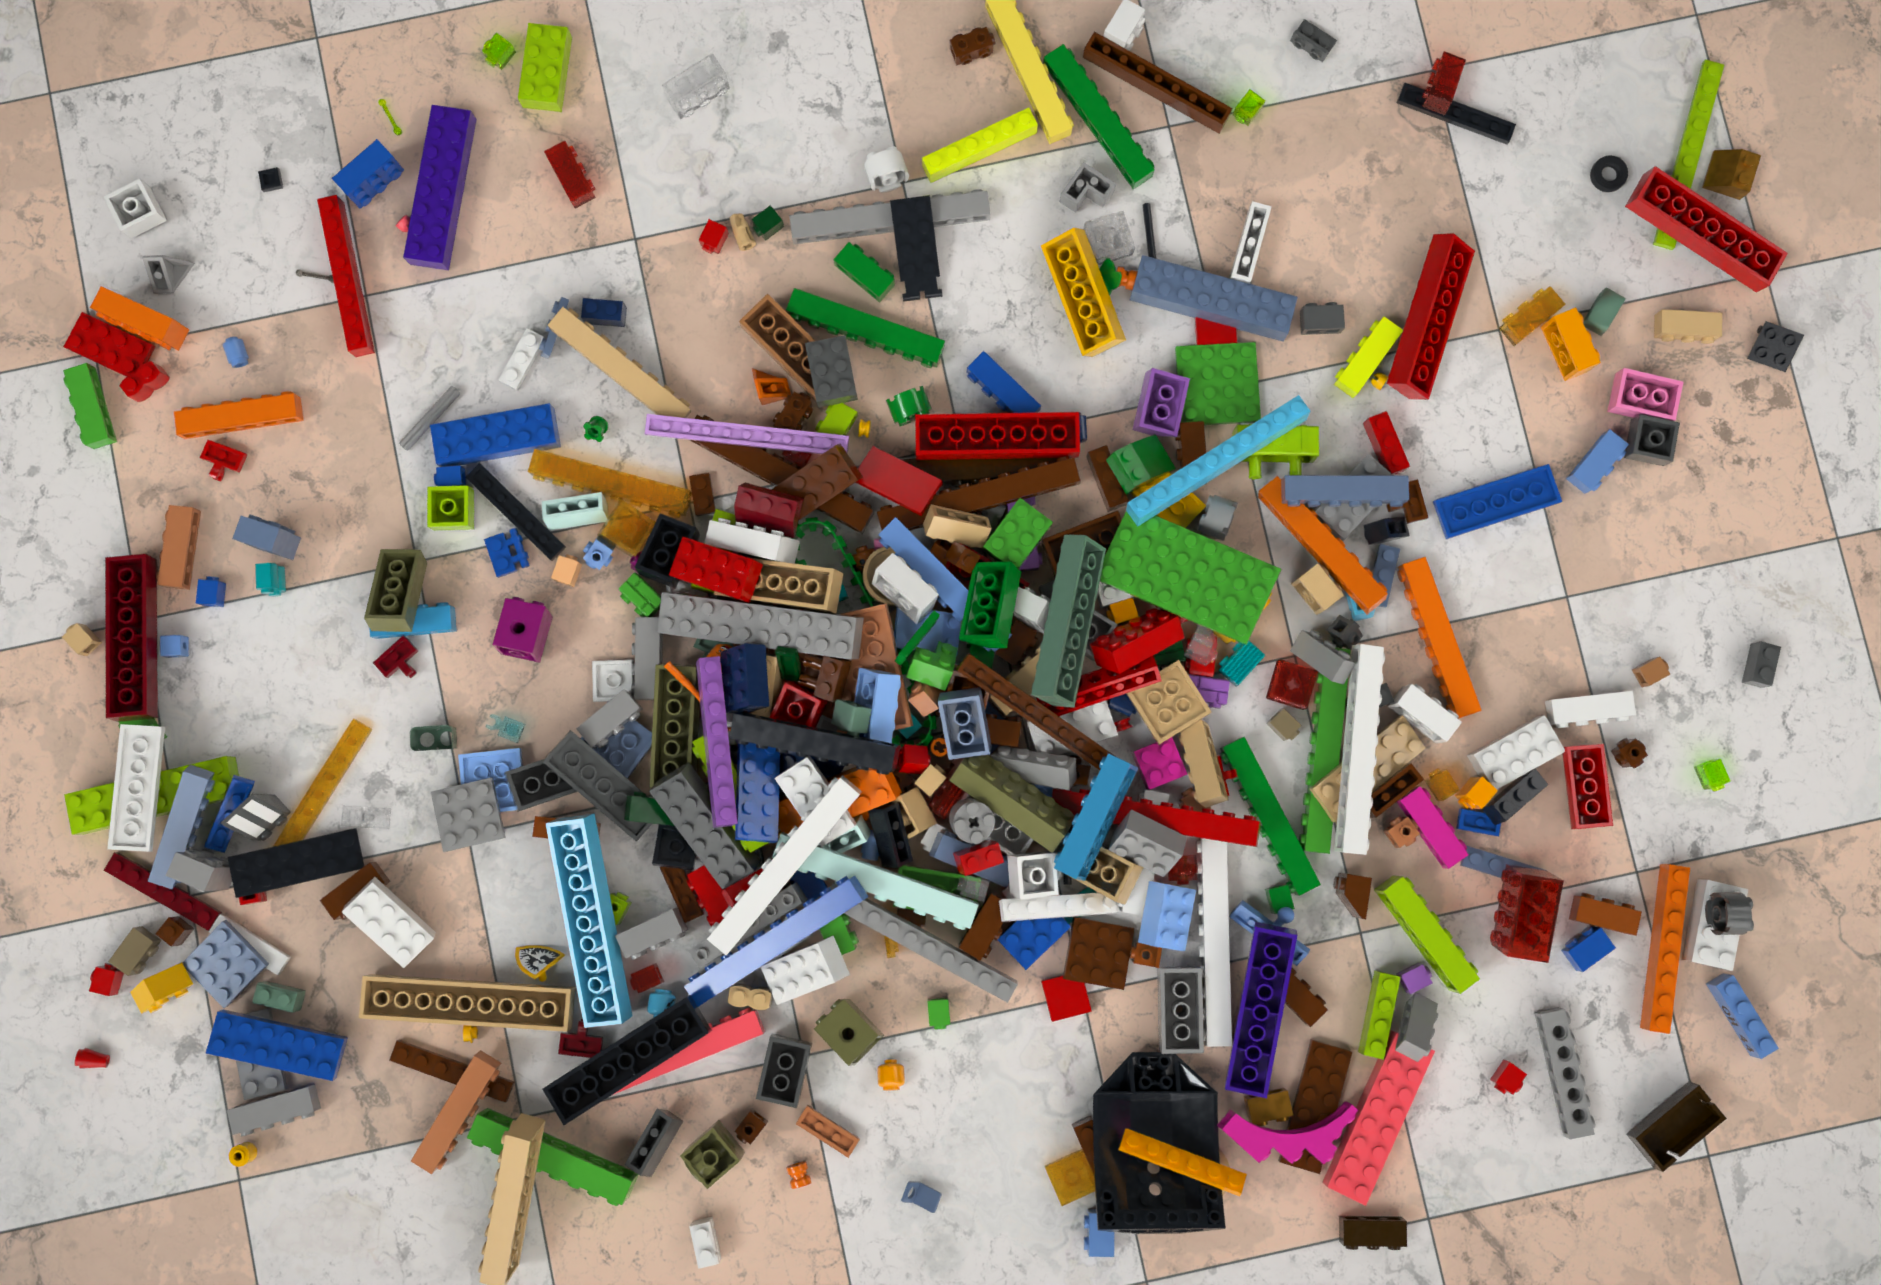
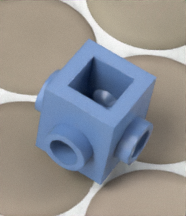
M598 535L593 543L589 541L583 552L586 554L583 559L589 567L600 570L603 565L606 567L613 559L611 554L616 546Z

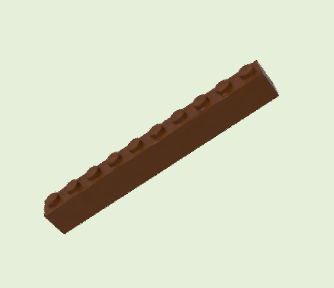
M696 415L695 419L714 421L706 415H703V417ZM690 440L774 487L802 469L792 462L790 465L785 463L784 458L776 453L773 455L767 453L766 448ZM846 491L843 494L839 493L816 509L862 535L874 515L870 504L864 501L859 503L853 500L854 496Z
M1069 456L1057 459V462L1052 464L1043 462L1034 469L1025 467L1010 475V472L998 475V478L994 480L985 478L979 480V484L972 486L970 483L960 485L959 489L951 491V489L939 491V495L933 497L922 516L900 505L892 507V505L883 506L880 508L881 511H877L881 530L895 517L909 531L922 528L931 504L973 514L1017 502L1019 498L1024 500L1079 485L1081 480L1075 459H1069Z

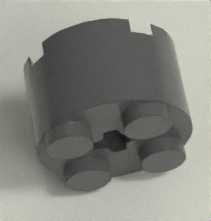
M1722 892L1710 895L1713 897L1706 902L1705 917L1707 924L1712 925L1714 930L1711 931L1715 935H1743L1753 930L1754 923L1751 910L1753 908V901L1750 897H1746L1741 892Z

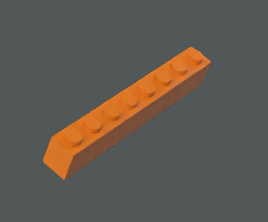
M1278 476L1259 490L1258 498L1316 561L1328 570L1330 576L1367 615L1386 600L1388 595L1386 587L1381 582L1377 583L1373 578L1372 572L1367 567L1363 568L1359 563L1358 557L1353 552L1349 553L1344 542L1339 537L1335 538L1332 535L1330 527L1326 523L1322 524L1317 519L1318 515L1312 508L1308 509L1304 504H1300L1297 507H1289L1288 504H1282L1281 479Z
M1426 557L1400 565L1397 575L1400 582L1404 583L1405 597L1407 601H1410L1413 608L1411 609V614L1414 620H1417L1420 627L1418 628L1420 638L1425 641L1426 655L1432 660V672L1440 682L1439 691L1442 697H1445L1448 704L1446 705V710L1449 709L1459 716L1457 719L1482 711Z
M1660 864L1640 1028L1666 1034H1670L1690 867Z

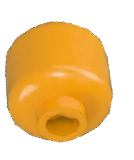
M895 1059L884 1060V1064L877 1068L878 1085L883 1087L884 1091L900 1090V1086L905 1083L904 1066L897 1064Z

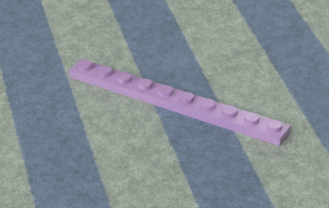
M647 414L645 435L814 454H823L839 443L848 453L849 436L653 414Z

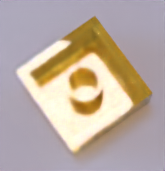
M621 500L617 503L597 535L628 556L635 557L651 533L656 521L624 500Z

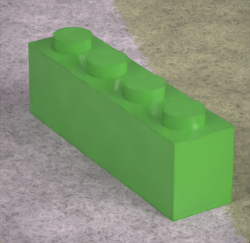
M84 363L63 370L65 375L63 378L64 384L70 392L69 401L76 413L74 418L81 430L80 439L82 443L92 449L116 443L117 439L96 368L88 363Z

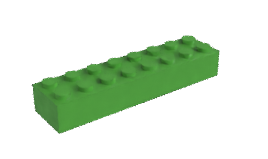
M486 1108L476 1115L467 1139L472 1140L471 1143L478 1147L486 1146L491 1148L492 1153L499 1155L504 1145L501 1144L502 1136L505 1131L510 1129V1125L515 1119ZM543 1132L536 1172L544 1171L554 1180L560 1181L562 1179L567 1181L568 1185L572 1188H583L593 1197H604L611 1205L618 1206L625 1203L638 1178L637 1173Z

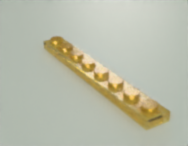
M357 719L351 721L273 847L304 840L373 729Z

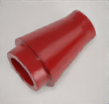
M84 1048V1050L79 1049L75 1057V1066H79L80 1069L107 1068L110 1055H104L88 1048Z

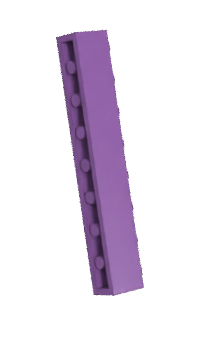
M720 656L699 658L696 662L713 828L734 826L738 822Z

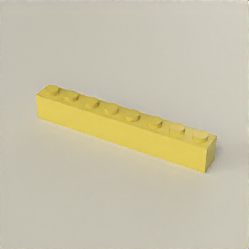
M985 0V8L1049 144L1070 136L1072 127H1074L1073 121L1064 111L1066 109L1062 98L1059 99L1056 94L1057 87L1054 81H1050L1048 77L1049 70L1046 64H1042L1040 60L1041 54L1038 47H1034L1032 43L1031 31L1029 29L1026 30L1024 26L1023 14L1018 12L1015 7L1017 6L1016 0Z

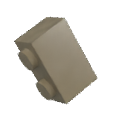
M143 926L133 927L108 962L127 976L140 974L147 965L145 962L148 958L158 951V945L162 940Z

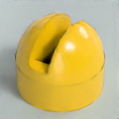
M1376 373L1374 376L1378 379L1371 378V383L1376 389L1381 390L1388 376L1383 373Z

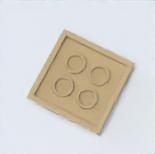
M1179 660L1159 671L1161 682L1126 693L1158 745L1212 713Z

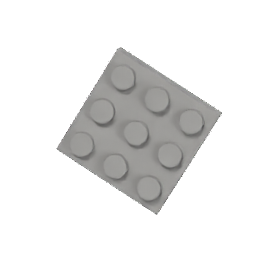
M493 778L431 791L443 852L506 838Z

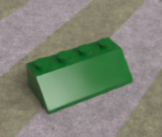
M1011 561L976 563L972 571L959 636L961 641L986 648H1007L1021 577V571Z

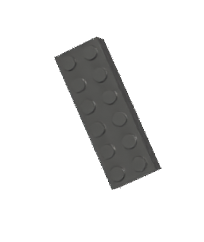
M689 762L659 779L649 792L722 889L756 870L761 859L755 851L751 853L749 849L745 851L740 840H735V830L732 826L713 828L709 788Z

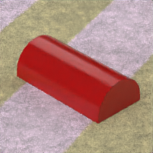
M1604 744L1564 747L1565 752L1562 753L1571 829L1613 826Z

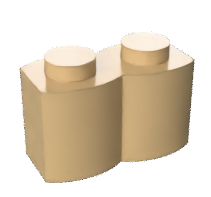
M735 984L729 989L728 1003L735 1007L749 1006L756 1010H766L771 1007L773 995L770 989L766 987L752 988L745 984Z

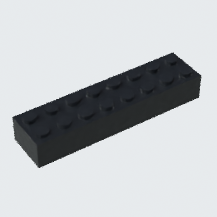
M689 995L542 1088L562 1124L566 1125L704 1037L712 1029L692 996Z

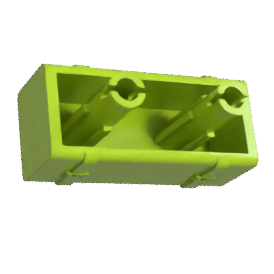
M1237 424L1232 432V437L1252 424ZM1296 426L1242 460L1241 462H1249V479L1256 480L1262 478L1261 462L1289 463L1290 475H1302V463H1313L1319 456V426Z

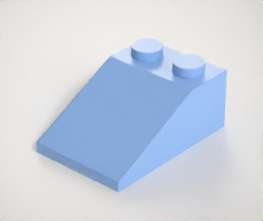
M897 607L894 629L896 647L903 649L934 610H931L918 624H915ZM936 611L940 614V617L917 647L934 652L938 641L958 648L960 623L951 613Z

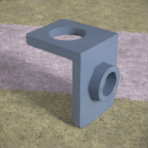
M909 1181L901 1201L904 1203H914L931 1213H935L942 1194L921 1182ZM913 1187V1191L911 1195L908 1197L909 1191Z

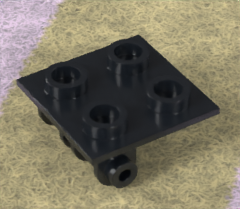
M1765 321L1764 325H1760L1757 329L1759 335L1747 359L1786 372L1804 334Z

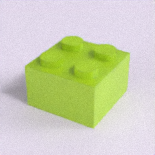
M468 485L427 487V527L434 531L474 530V489Z

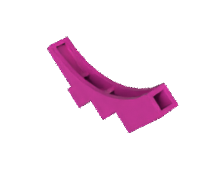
M1345 1101L1335 1112L1323 1120L1307 1127L1292 1130L1270 1129L1255 1125L1230 1109L1217 1126L1258 1163L1266 1160L1271 1154L1270 1150L1274 1148L1291 1164L1301 1158L1304 1149L1318 1161L1325 1164L1332 1160L1337 1150L1332 1141L1337 1140L1342 1134V1129L1355 1119L1358 1109Z

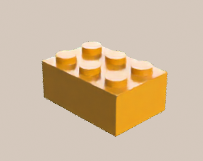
M1576 307L1553 316L1541 326L1564 381L1587 373L1601 363L1600 354L1594 348L1591 342V334L1586 330L1583 324V316Z

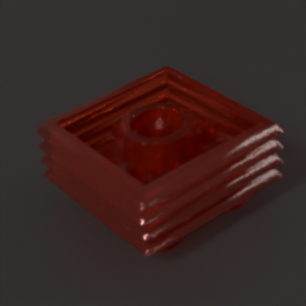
M1281 659L1276 661L1266 699L1306 710L1318 671ZM1294 680L1293 683L1296 685V688L1289 689L1290 686L1287 683Z
M948 778L940 786V789L943 791L939 797L935 795L928 805L931 807V812L941 817L942 820L947 818L952 807L964 792L949 781L950 779Z

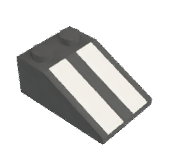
M252 793L221 824L253 841H264L272 835V830L276 826L279 827L287 821V816L291 811L276 795Z

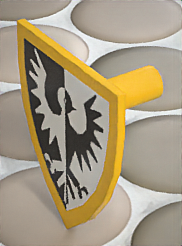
M539 945L516 947L515 950L516 962L521 971L534 979L538 978L541 982L547 980L546 971L565 956L564 953L556 949Z

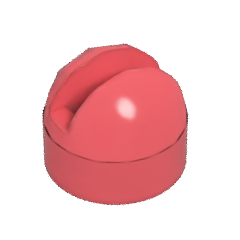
M407 214L404 215L395 226L402 232H408L409 228L407 226H409L410 217Z

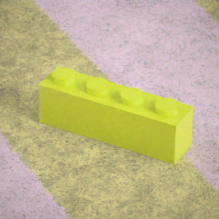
M1383 317L1380 321L1375 320L1369 328L1372 331L1368 337L1364 336L1359 342L1358 346L1360 349L1358 352L1355 353L1353 351L1346 360L1349 363L1345 369L1341 367L1335 375L1337 380L1334 385L1352 398L1359 393L1403 332V329L1386 317Z

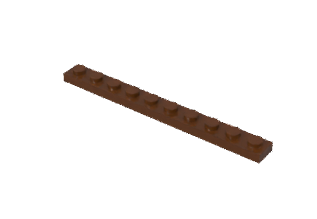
M967 653L956 670L1098 770L1101 769L1099 765L1104 756L1107 757L1108 753L1113 755L971 654Z

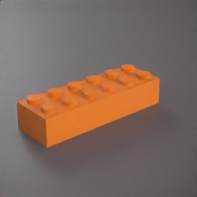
M854 767L826 779L830 784L835 777L839 780L843 775L862 791L847 809L852 817L894 801L902 793L893 772H889V775L879 774L877 769L873 768L860 770ZM783 796L779 800L778 826L781 832L789 834L795 825L799 828L803 821L790 800Z

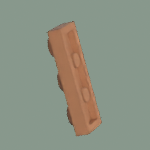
M809 1105L806 1106L796 1122V1125L848 1158L860 1138Z

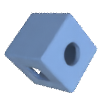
M183 635L160 636V656L168 658L188 657L189 637Z

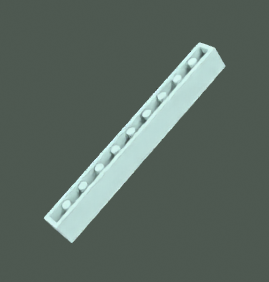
M784 832L780 834L776 848L781 842L787 843L790 839L788 834ZM820 845L813 850L797 870L803 873L808 871L816 873L815 877L822 880H827V878L836 880L835 884L845 876L848 879L856 876L866 893L875 894L874 898L884 902L889 899L894 901L895 906L906 909V906L914 908L913 912L925 916L928 913L934 916V920L945 923L946 920L953 922V926L961 930H965L966 927L971 928L979 905L976 901L821 847ZM774 852L772 858H774L777 855V853Z

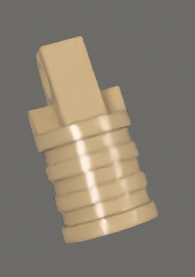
M733 214L730 217V222L740 251L752 249L756 246V241L750 226L743 214Z

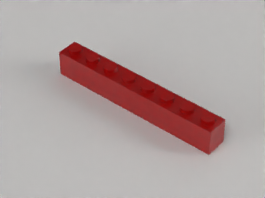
M337 195L319 198L317 202L347 350L354 357L373 354L375 350L345 204Z

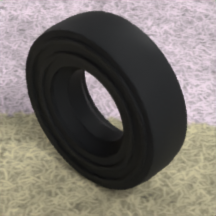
M1612 155L1604 156L1597 160L1590 172L1592 184L1602 192L1618 190L1625 184L1628 178V168L1625 162L1619 157ZM1605 167L1613 168L1616 171L1615 180L1608 181L1604 179L1602 170Z

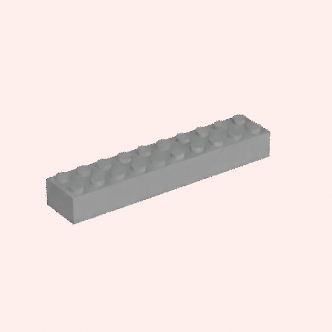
M662 592L657 633L734 644H759L771 649L781 646L795 648L800 653L853 660L859 659L864 618Z

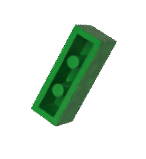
M848 242L833 259L834 266L880 303L895 286L894 275L889 270L880 268L878 266L879 263L870 256L868 258L863 254L864 251L857 244L852 245Z

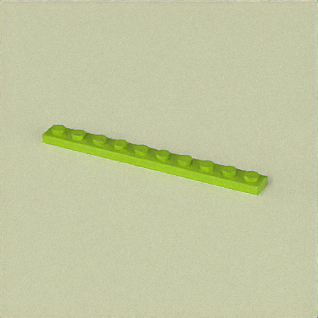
M1706 59L1702 62L1671 176L1690 189L1724 69V64ZM1657 228L1653 245L1673 250L1677 240Z

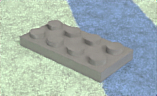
M271 1007L246 1013L247 1015L273 1020ZM236 1060L244 1100L288 1089L284 1070Z

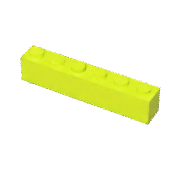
M1028 107L922 157V167L930 183H933L1036 134L1038 124Z

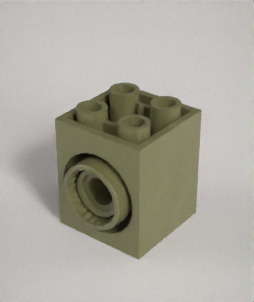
M838 999L830 1007L832 1011L827 1015L823 1014L816 1021L817 1026L814 1030L848 1066H853L872 1049L884 1034L850 999ZM850 1028L854 1031L852 1039L848 1037V1030Z
M718 1120L692 1142L680 1157L690 1173L708 1189L742 1159L745 1151L720 1120Z

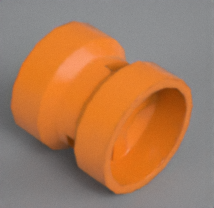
M1118 266L1117 271L1122 274L1118 287L1125 286L1127 290L1132 291L1137 271H1127L1124 267Z
M806 1161L786 1167L787 1173L792 1178L790 1181L792 1189L811 1184V1178L806 1174L808 1169Z

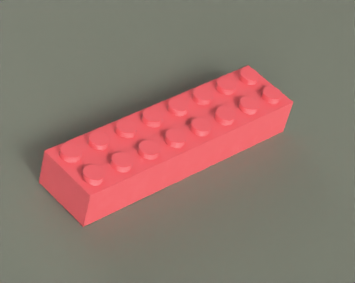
M1392 1030L1389 1033L1384 1060L1378 1058L1356 1106L1358 1109L1356 1117L1348 1124L1322 1182L1328 1188L1365 1206L1435 1053L1431 1049L1428 1056H1423L1417 1062L1395 1051L1399 1033Z

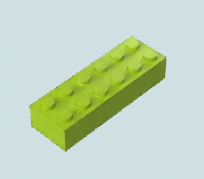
M1391 876L1375 888L1374 891L1447 989L1458 994L1463 993L1480 980L1477 975V968L1471 962L1468 963L1464 958L1465 952L1459 945H1454L1451 941L1453 937L1446 928L1442 929L1438 923L1440 921L1438 916L1433 911L1430 912L1425 906L1427 904L1426 900L1420 894L1417 895L1412 889L1414 885L1408 877Z

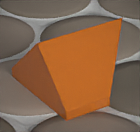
M752 368L761 405L785 400L788 395H791L787 378H779Z

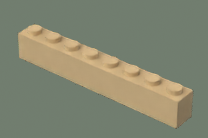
M562 307L550 321L548 327L551 331L656 415L681 418L689 416L691 409L689 408L690 404L683 398L677 399L673 395L675 392L667 385L662 387L657 383L659 379L651 372L646 374L642 371L643 366L634 359L630 361L626 358L627 353L618 346L616 349L609 344L611 341L605 335L601 334L599 336L594 332L595 328L587 321L584 323L578 319L579 315L571 308L567 310Z

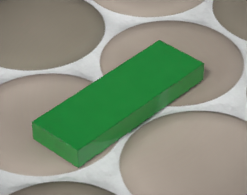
M936 611L931 613L895 659L897 664L902 665L916 646L919 645L935 625L940 614Z

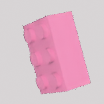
M1623 368L1615 373L1607 412L1631 418L1641 414L1675 421L1683 381Z

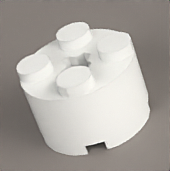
M892 146L878 153L871 152L866 156L867 160L864 168L872 190L875 191L876 188L880 192L892 191L901 186L900 182L904 179L905 182L909 179L902 153L897 150V147Z

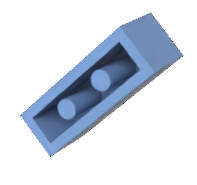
M1611 429L1607 430L1598 438L1566 479L1584 494L1591 490L1594 492L1602 484L1601 478L1604 475L1608 476L1614 469V466H1612L1616 460L1620 461L1627 453L1625 449L1629 444Z

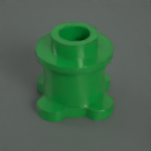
M593 416L589 422H585L583 425L585 429L584 437L587 440L593 439L601 442L604 439L602 434L608 430L607 421L603 417Z

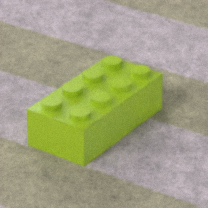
M528 23L518 100L523 108L562 112L572 36L568 27Z

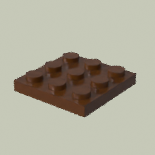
M1073 917L1062 979L1124 990L1134 928Z

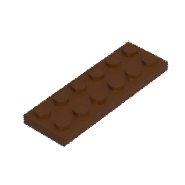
M1310 1040L1292 1107L1294 1116H1290L1286 1130L1307 1127L1323 1120L1337 1110L1352 1051ZM1306 1149L1303 1150L1301 1158L1292 1164L1281 1155L1278 1159L1280 1163L1320 1174L1323 1165Z

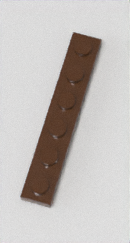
M401 1040L396 1041L389 1061L455 1085H457L468 1067L465 1063ZM498 1076L494 1082L491 1081L488 1088L490 1090L486 1096L506 1103L512 1091L514 1081Z

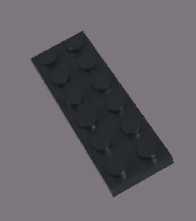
M356 828L227 857L236 898L357 871L364 867Z

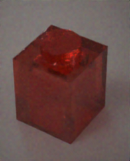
M657 963L630 974L632 977L630 984L634 991L637 990L638 994L664 982Z

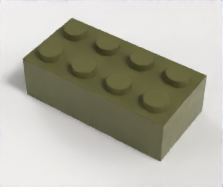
M380 550L364 616L371 631L412 632L427 567V561L421 550Z

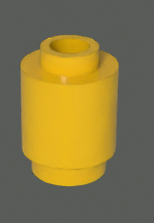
M243 1142L234 1146L229 1152L231 1164L237 1167L252 1162L257 1156V1148L251 1142Z

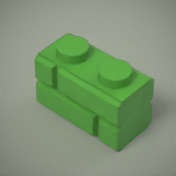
M636 572L619 587L618 590L622 593L620 597L627 604L632 602L636 606L634 611L639 616L653 617L660 610L661 596Z

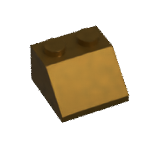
M1743 149L1714 150L1702 188L1741 200L1751 191L1761 155Z

